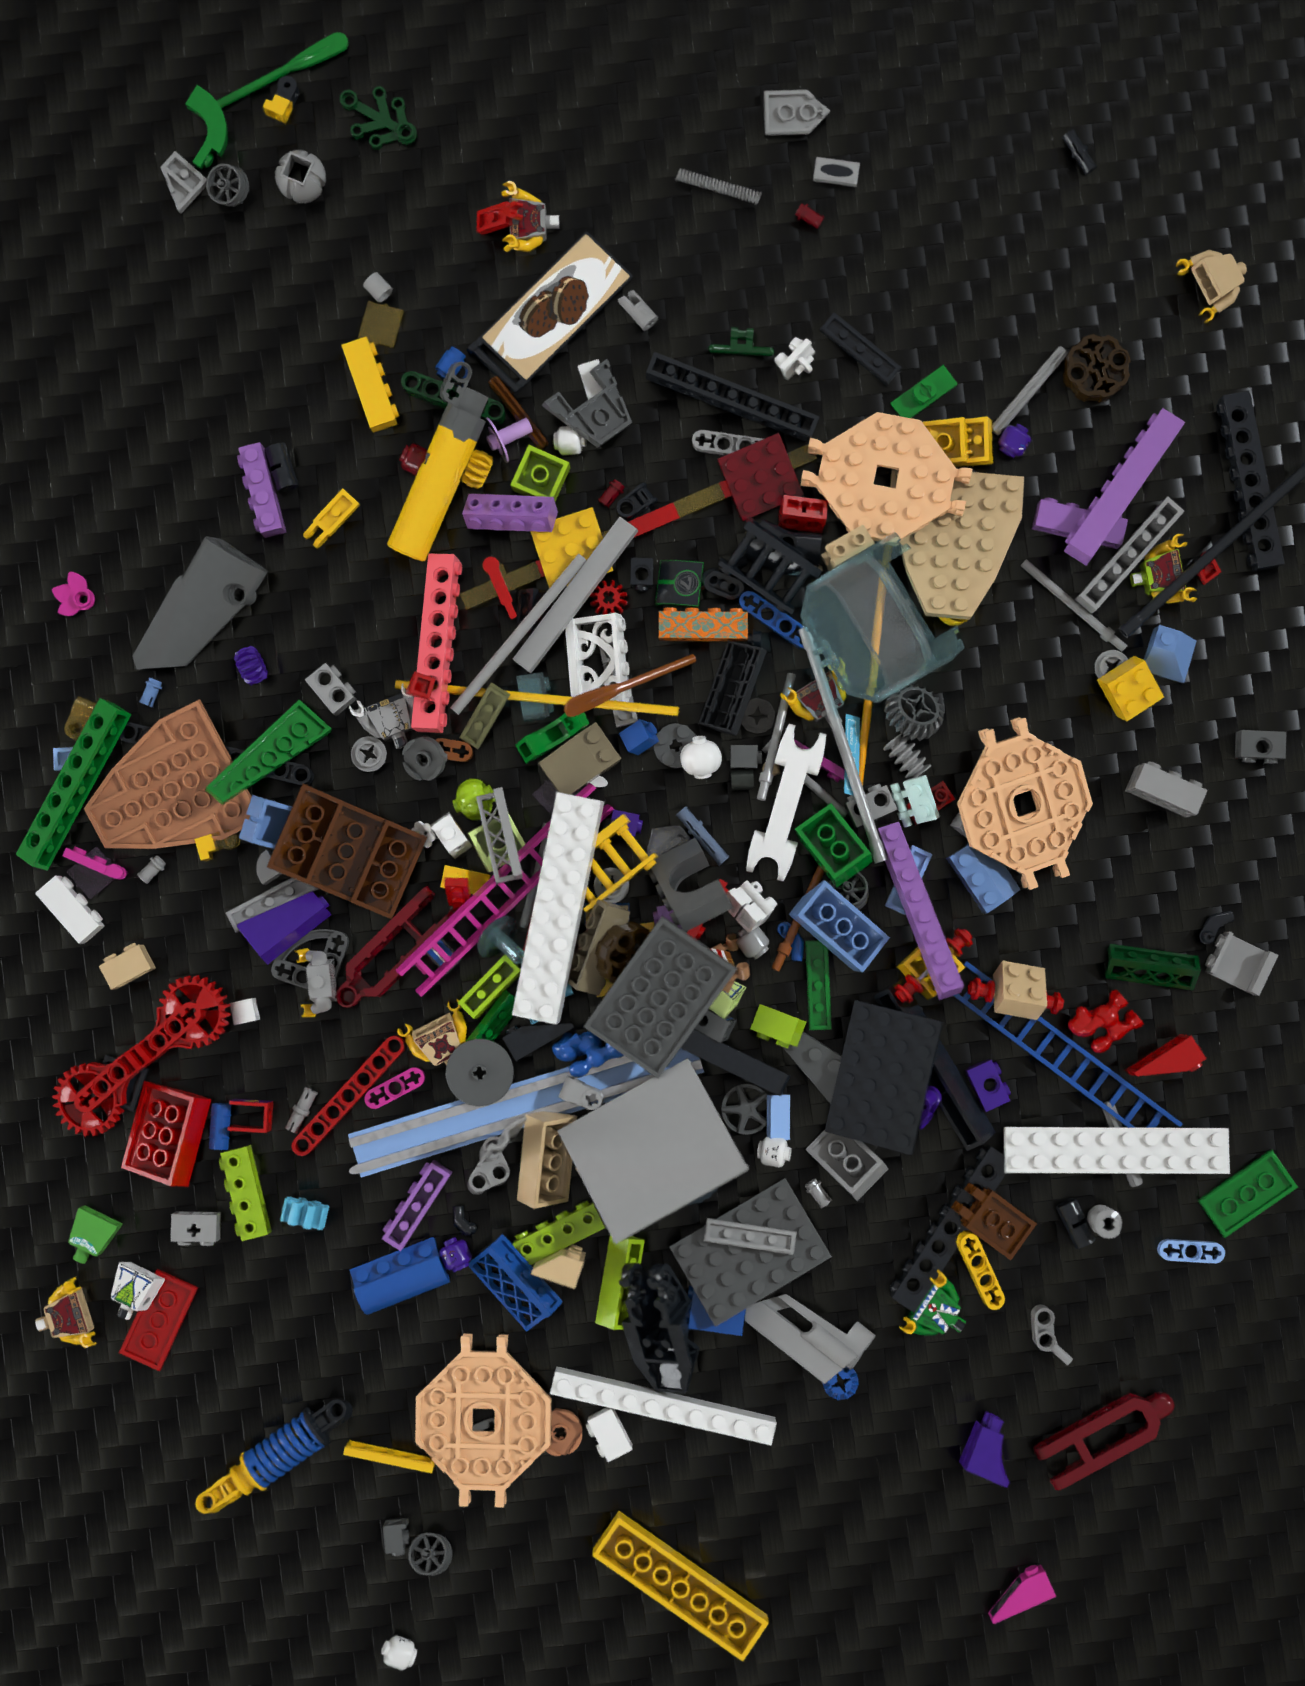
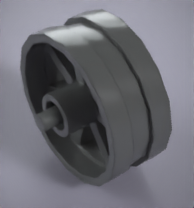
M219 164L209 172L206 188L208 195L213 201L225 206H237L247 197L249 181L242 169L230 164ZM229 169L226 178L223 172ZM235 171L237 178L232 180ZM232 192H235L236 195L232 198ZM225 193L227 197L226 202L221 199Z
M860 872L851 877L854 878L852 883L846 881L837 888L830 880L829 885L836 890L842 891L840 894L848 901L854 899L856 901L852 905L858 910L866 905L869 898V888L865 877ZM858 881L864 884V887L854 888ZM865 892L861 899L855 893Z
M424 1533L419 1535L409 1547L408 1557L410 1565L414 1571L421 1575L436 1576L443 1573L452 1561L451 1544L440 1534ZM429 1537L437 1538L432 1548ZM423 1540L426 1548L424 1549L419 1548V1545ZM440 1542L443 1544L444 1551L437 1550ZM417 1551H418V1552H421V1556H422V1557H421L420 1559H418V1560H417V1557H416V1556H417ZM440 1555H444L442 1564L438 1560ZM427 1560L426 1570L424 1571L419 1564ZM433 1561L438 1566V1569L431 1572Z

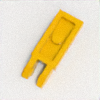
M342 488L316 516L303 536L309 539L320 527L323 533L313 544L318 549L360 504Z

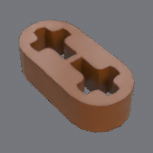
M444 738L435 739L439 744L443 743L444 747L450 748V752L444 751L447 754V760L467 762L473 756L472 747L466 742ZM462 746H465L469 753L464 755L463 758H460V754L453 752L454 749L461 750Z

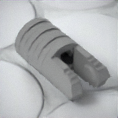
M634 290L628 292L630 300L623 296L618 299V302L635 322L646 331L657 321L658 317Z

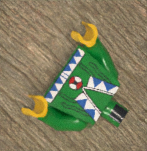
M937 1270L939 1276L936 1279L930 1277L934 1284L916 1312L910 1311L908 1314L909 1318H903L907 1325L905 1327L900 1326L899 1329L905 1333L935 1336L938 1333L944 1334L949 1326L959 1333L964 1328L966 1321L957 1315L961 1309L958 1305L959 1296L954 1285L940 1270Z

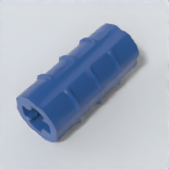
M212 1103L209 1149L228 1150L230 1131H227V1127L230 1126L231 1105L227 1103Z

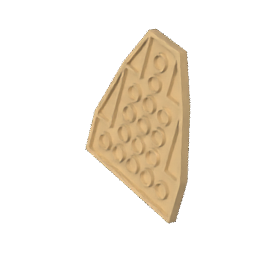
M891 469L890 488L896 487L899 473L896 469ZM972 472L969 484L954 481L950 501H966L963 517L946 513L932 520L919 531L911 533L898 543L906 573L925 616L965 620L972 618L994 583L1021 521L1024 477Z

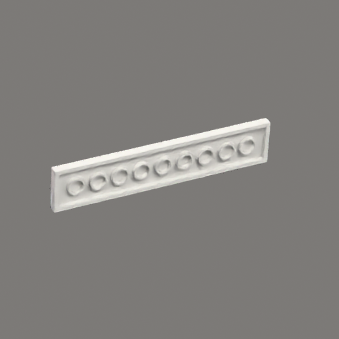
M1004 1127V1173L1230 1174L1228 1128Z

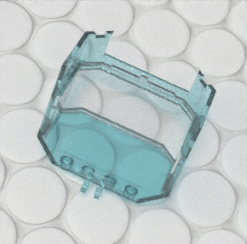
M896 532L807 585L800 616L804 629L808 633L810 632L814 638L813 643L816 649L812 653L814 656L823 653L826 658L820 663L821 668L827 666L830 671H834L838 678L837 683L843 691L845 690L848 695L877 703L948 663L964 649L963 641L961 639L958 640L956 633L960 632L958 625L936 638L933 636L891 566V560L911 549L907 543L902 545L899 542L901 538Z

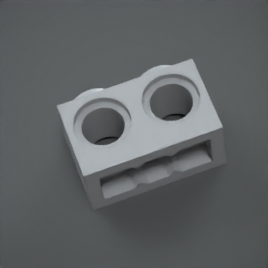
M325 663L307 677L305 681L328 709L337 716L357 700L353 696L356 691L348 682L344 684L339 679L342 674L334 665L330 667ZM329 674L331 677L330 683L321 685V677ZM343 691L345 693L344 700L335 702V694Z
M879 783L868 788L869 793L865 795L874 820L897 810L887 785L881 787ZM877 794L885 797L886 802L884 806H877L875 804L874 797ZM854 796L847 797L849 802L845 803L844 806L854 828L862 826L861 816L854 812V805L856 804Z

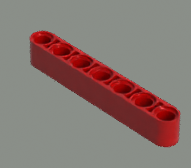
M394 1035L387 1038L293 1140L292 1150L295 1154L304 1156L316 1148L405 1051L406 1042L403 1037ZM393 1039L400 1042L401 1047L398 1052L390 1049L389 1045ZM377 1056L385 1059V1066L383 1068L376 1067L374 1061ZM363 1072L370 1076V1082L367 1085L362 1084L359 1080V1076ZM346 1089H351L354 1092L355 1097L353 1101L345 1099L344 1092ZM331 1106H336L339 1109V1116L337 1118L329 1114ZM316 1122L324 1126L322 1134H317L314 1131V1124ZM300 1139H305L308 1142L309 1147L306 1151L299 1148L298 1143Z

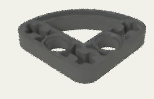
M330 929L310 931L274 960L271 967L272 975L278 980L308 989V981L300 983L297 979V974L302 970L306 971V967L287 961V958L295 949L308 941L328 938L324 953L327 958L333 956L337 959V966L335 967L337 981L349 946L348 936L343 932ZM339 935L342 936L341 940L344 941V945H339L337 949L338 952H341L340 956L336 953H329V949H335L336 943L333 942V939L338 938ZM285 964V969L293 971V967H296L292 980L289 979L290 974L283 973L280 976L279 971L276 970L277 966Z

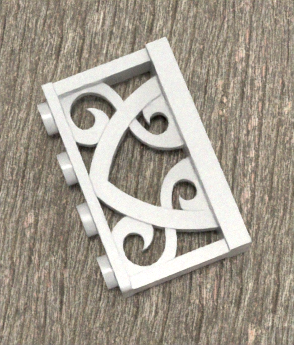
M611 613L573 618L565 628L571 697L600 688L603 685H611L612 682L617 684L627 680L629 664L626 662L625 653L628 651L626 640H624L623 633L626 629V623L621 614ZM594 624L592 633L582 631L581 625ZM602 624H611V636L606 635L607 629H604L601 632L600 637L597 636L598 630ZM589 641H591L589 650L583 652L582 645L586 644L589 647ZM596 644L611 658L607 668L600 677L592 668L584 666V660L593 654ZM590 673L594 682H592L591 678L585 681V674ZM631 689L621 692L610 700L629 702Z

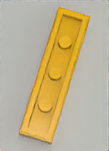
M352 1440L347 1442L343 1455L428 1473H432L435 1467V1463L431 1460L432 1458L428 1456Z

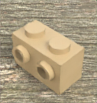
M130 944L123 948L124 953L118 956L112 954L103 959L105 963L99 965V968L111 990L118 989L156 968L144 945Z

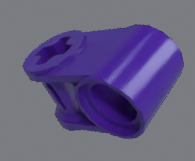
M934 1086L928 1087L919 1126L920 1129H923L930 1122L934 1115L933 1113L942 1099L940 1091Z

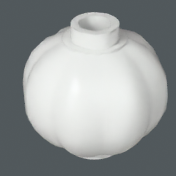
M695 736L692 738V742L683 747L680 754L681 764L688 774L694 775V778H709L711 773L717 771L721 765V751L714 742L706 740L705 736Z

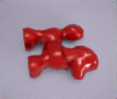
M1114 989L1109 994V1002L1107 1004L1100 1005L1090 1011L1086 1007H1078L1076 1015L1073 1019L1069 1020L1068 1027L1073 1034L1079 1037L1091 1036L1097 1028H1105L1107 1034L1095 1038L1091 1043V1048L1095 1053H1102L1110 1048L1113 1041L1120 1040L1127 1032L1142 1027L1144 1023L1132 1009L1126 1012L1124 1020L1119 1021L1118 1011L1124 1008L1128 1002L1117 989Z

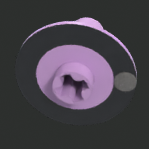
M488 417L484 419L489 436H486L487 442L492 451L496 450L505 463L509 462V458L504 445L533 432L527 418L497 431Z

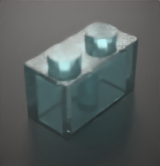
M543 672L516 676L519 692L547 694V691L551 690L549 677L544 678ZM520 701L524 722L551 718L550 713L554 712L553 704Z

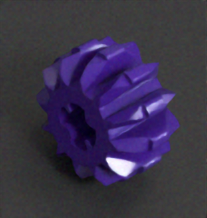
M253 646L244 647L235 653V665L247 684H257L267 678L266 666L256 648Z

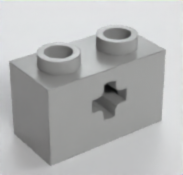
M176 1211L171 1214V1241L178 1242L177 1245L185 1246L191 1245V1242H200L201 1246H212L214 1242L220 1240L221 1212ZM194 1225H196V1228H200L198 1233H196V1230H192Z

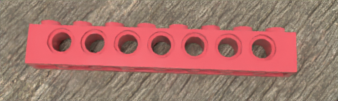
M428 553L417 672L436 678L435 682L438 683V686L432 691L430 700L414 697L411 728L417 732L443 733V729L447 725V714L445 713L446 705L449 704L447 687L452 678L449 667L450 661H453L454 651L451 648L452 640L456 636L454 618H457L458 615L456 596L458 597L460 594L458 575L462 573V563L454 554ZM448 575V579L440 583L441 577ZM442 596H446L445 602L438 604V600ZM443 617L444 622L436 626L437 620ZM442 639L441 645L434 648L435 641ZM435 661H440L438 668L432 669V664ZM435 704V710L428 713V707Z

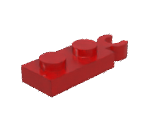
M505 201L477 211V233L484 235L512 226V219L521 220L523 218V215L517 214V210L523 207V204L516 201L511 203Z
M445 878L444 886L448 904L453 906V912H456L471 897L468 878Z

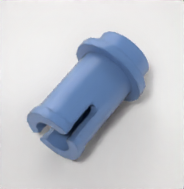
M149 677V680L145 681L147 685L139 702L153 707L158 691L162 689V682Z

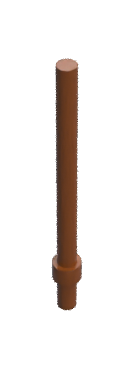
M819 865L805 894L821 882L825 872ZM794 919L783 943H780L777 949L778 954L771 967L775 971H780L786 956L789 957L791 953V945L800 928V924Z

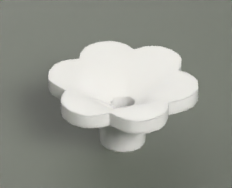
M417 821L414 824V828L411 829L427 837L424 847L429 848L432 846L436 835L430 824Z

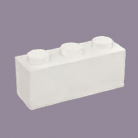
M55 875L35 894L79 944H85L104 927V924L101 922L103 918L97 911H91L86 905L88 903L87 899L81 893L77 894L72 889L74 885L67 877Z

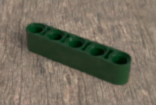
M413 371L403 374L401 384L406 394L446 408L448 403L441 399L439 393L442 381ZM410 380L418 381L414 388L407 387V383ZM454 386L452 389H447L446 393L449 396L456 394L453 392ZM431 387L438 388V392L435 395L427 394ZM488 398L480 419L484 420L488 417L494 425L502 424L506 417L503 405L496 400ZM498 409L501 413L498 417H491L489 415L490 411Z

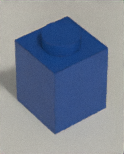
M641 719L619 733L627 751L636 755L641 754L659 742L655 726L651 722Z

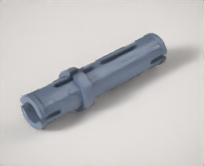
M687 806L676 814V817L688 829L687 832L698 840L718 866L730 857L702 826L703 822L701 820L698 821Z

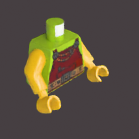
M1176 534L1172 540L1156 545L1147 553L1144 561L1140 564L1141 572L1130 574L1131 585L1133 587L1144 585L1145 593L1155 598L1183 573L1179 550L1175 549V547H1185L1187 545V542L1180 545L1177 541L1184 534ZM1185 585L1166 603L1183 602L1185 599L1195 602L1197 598H1189V593L1197 590L1192 587L1186 588Z

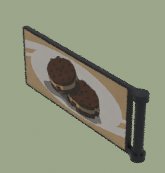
M585 232L476 341L469 345L467 352L471 356L477 357L510 389L509 392L516 396L633 276L592 235ZM483 344L520 378L517 383L480 349Z

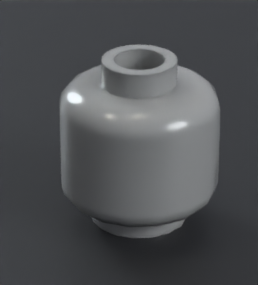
M760 927L755 928L750 933H747L744 928L738 932L740 937L737 939L736 944L747 958L754 957V959H757L769 949V939Z

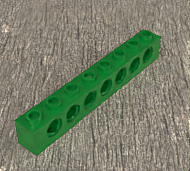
M99 698L16 853L18 857L32 867L48 871L132 714L115 703Z

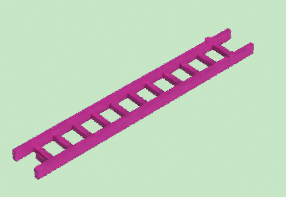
M588 783L576 796L587 798L596 788L591 783ZM607 804L603 808L600 823L614 810L612 806ZM551 820L517 852L519 862L530 853L542 867L543 859L534 848L544 838H548ZM504 864L498 870L499 878L506 876L511 871V866ZM541 869L530 879L522 871L523 878L521 879L525 884L515 894L504 882L496 884L493 875L415 950L396 971L403 976L415 965L424 975L427 974L429 977L415 990L422 997L478 942L483 931L493 921L505 916L539 883ZM496 885L510 898L499 909L485 896ZM480 900L493 912V915L483 925L469 912ZM464 916L478 929L466 941L453 928ZM448 931L461 944L450 957L437 944ZM432 947L445 960L434 972L420 959Z

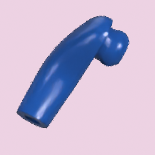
M782 922L777 926V932L784 939L791 924ZM797 932L791 945V961L802 962L804 940Z

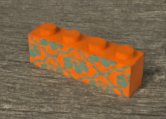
M668 607L663 608V611H659V641L729 640L733 642H747L748 612H743L742 608H731L730 612H721L720 608H708V612L699 611V608H686V611H677V608Z

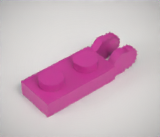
M76 846L73 849L66 848L62 855L114 879L123 880L128 874L124 867L117 864L107 865L108 860L96 855L94 858L86 856L87 851Z

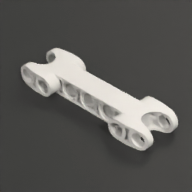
M789 724L785 731L774 763L785 768L766 833L755 830L749 848L746 871L753 873L754 867L761 858L771 857L778 864L777 880L784 882L790 869L798 842L788 840V835L807 773L818 776L826 742V734L820 733L814 746L809 749L799 748L794 741L796 725Z

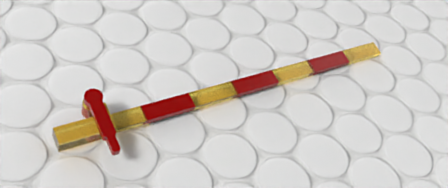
M808 445L787 453L793 469L817 459L816 455L808 454ZM724 480L633 519L628 523L637 528L638 532L634 536L637 537L732 495ZM608 531L601 533L603 538L608 533ZM487 557L483 561L482 567L484 572L490 576L491 581L465 591L460 595L466 609L499 597L501 604L505 605L510 619H514L517 615L511 603L513 600L509 591L544 577L545 574L540 560L507 574L503 564H500L495 557Z

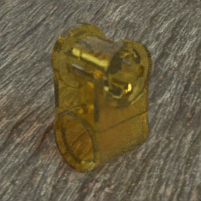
M78 697L75 700L64 728L67 736L77 741L97 703L82 697ZM74 728H80L81 731L74 732Z

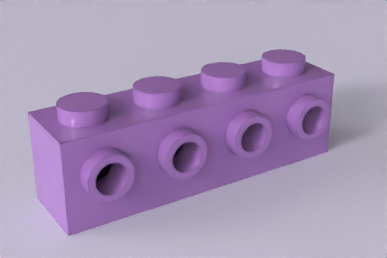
M258 442L239 447L240 455H237V460L240 468H244L245 476L242 479L245 489L250 491L251 497L248 498V503L251 511H255L256 519H253L255 529L267 538L286 533L269 463L264 451L265 448Z
M468 494L462 514L467 529L552 532L558 511L554 497Z
M435 1160L431 1164L426 1162L419 1173L422 1175V1178L418 1183L413 1182L407 1192L410 1194L406 1202L403 1200L400 1202L395 1210L398 1215L394 1221L390 1219L382 1230L385 1232L382 1239L399 1251H402L452 1174L451 1170Z

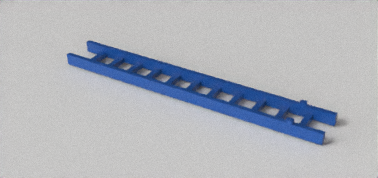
M965 961L963 963L966 968L978 976L977 978L981 979V982L984 980L987 983L989 980H992L969 962ZM968 990L963 997L959 994L953 995V997L1115 1117L1127 1128H1136L1129 1122L1144 1102L1157 1111L1145 1128H1156L1162 1116L1166 1117L1176 1126H1182L1183 1123L1042 1017H1039L1038 1020L1030 1019L1018 1036L1015 1037L1004 1029V1026L1012 1017L1011 1015L1005 1014L999 1024L986 1015L994 1003V997L990 1003L986 1002L983 1008L979 1010L968 1001L971 997L968 994ZM1038 1021L1050 1031L1034 1051L1024 1044L1022 1040L1035 1022ZM1054 1035H1057L1067 1045L1053 1064H1051L1040 1054ZM1074 1048L1085 1058L1069 1078L1057 1068L1071 1049ZM1091 1061L1101 1068L1103 1072L1089 1091L1077 1084L1076 1080ZM1108 1075L1121 1083L1109 1100L1112 1107L1126 1089H1129L1139 1097L1125 1118L1093 1096Z

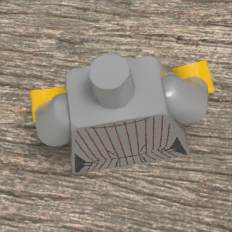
M308 948L295 950V953L297 952L299 959L296 960L297 963L311 961L307 965L306 971L309 998L314 1003L301 1005V1008H304V1014L301 1017H315L316 1014L328 1011L331 1008V1002L337 1001L334 959H327L326 954L322 951H313Z

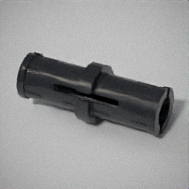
M1074 129L1066 133L1062 138L1071 150L1072 158L1077 160L1085 175L1093 172L1097 165H1095L1087 152L1088 147L1082 144Z

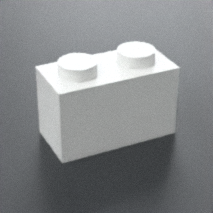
M606 1407L588 1416L586 1428L591 1437H596L599 1443L596 1447L602 1458L606 1457L607 1461L610 1462L632 1450L633 1444L615 1409Z

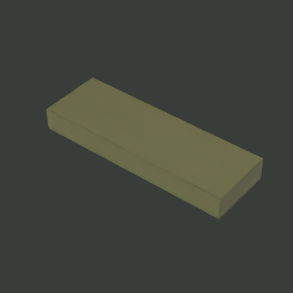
M491 683L459 738L479 749L511 694Z

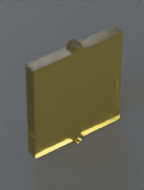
M368 301L358 338L367 336L369 342H374L375 346L380 344L394 348L404 311L389 307L388 304L381 305Z

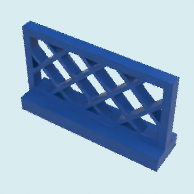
M503 1234L469 1262L470 1269L526 1332L544 1318L549 1317L563 1302L541 1277L531 1274L533 1267ZM476 1262L485 1264L486 1270H482ZM491 1266L498 1268L499 1274L493 1273ZM493 1279L500 1281L501 1287L496 1286ZM506 1283L512 1284L514 1291L507 1289ZM508 1296L515 1298L516 1304L512 1303ZM521 1300L529 1302V1308L522 1306ZM523 1313L530 1315V1323L523 1316Z

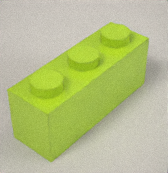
M504 955L468 991L458 1004L473 1019H478L501 996L504 990H507L520 977L521 968L508 955Z

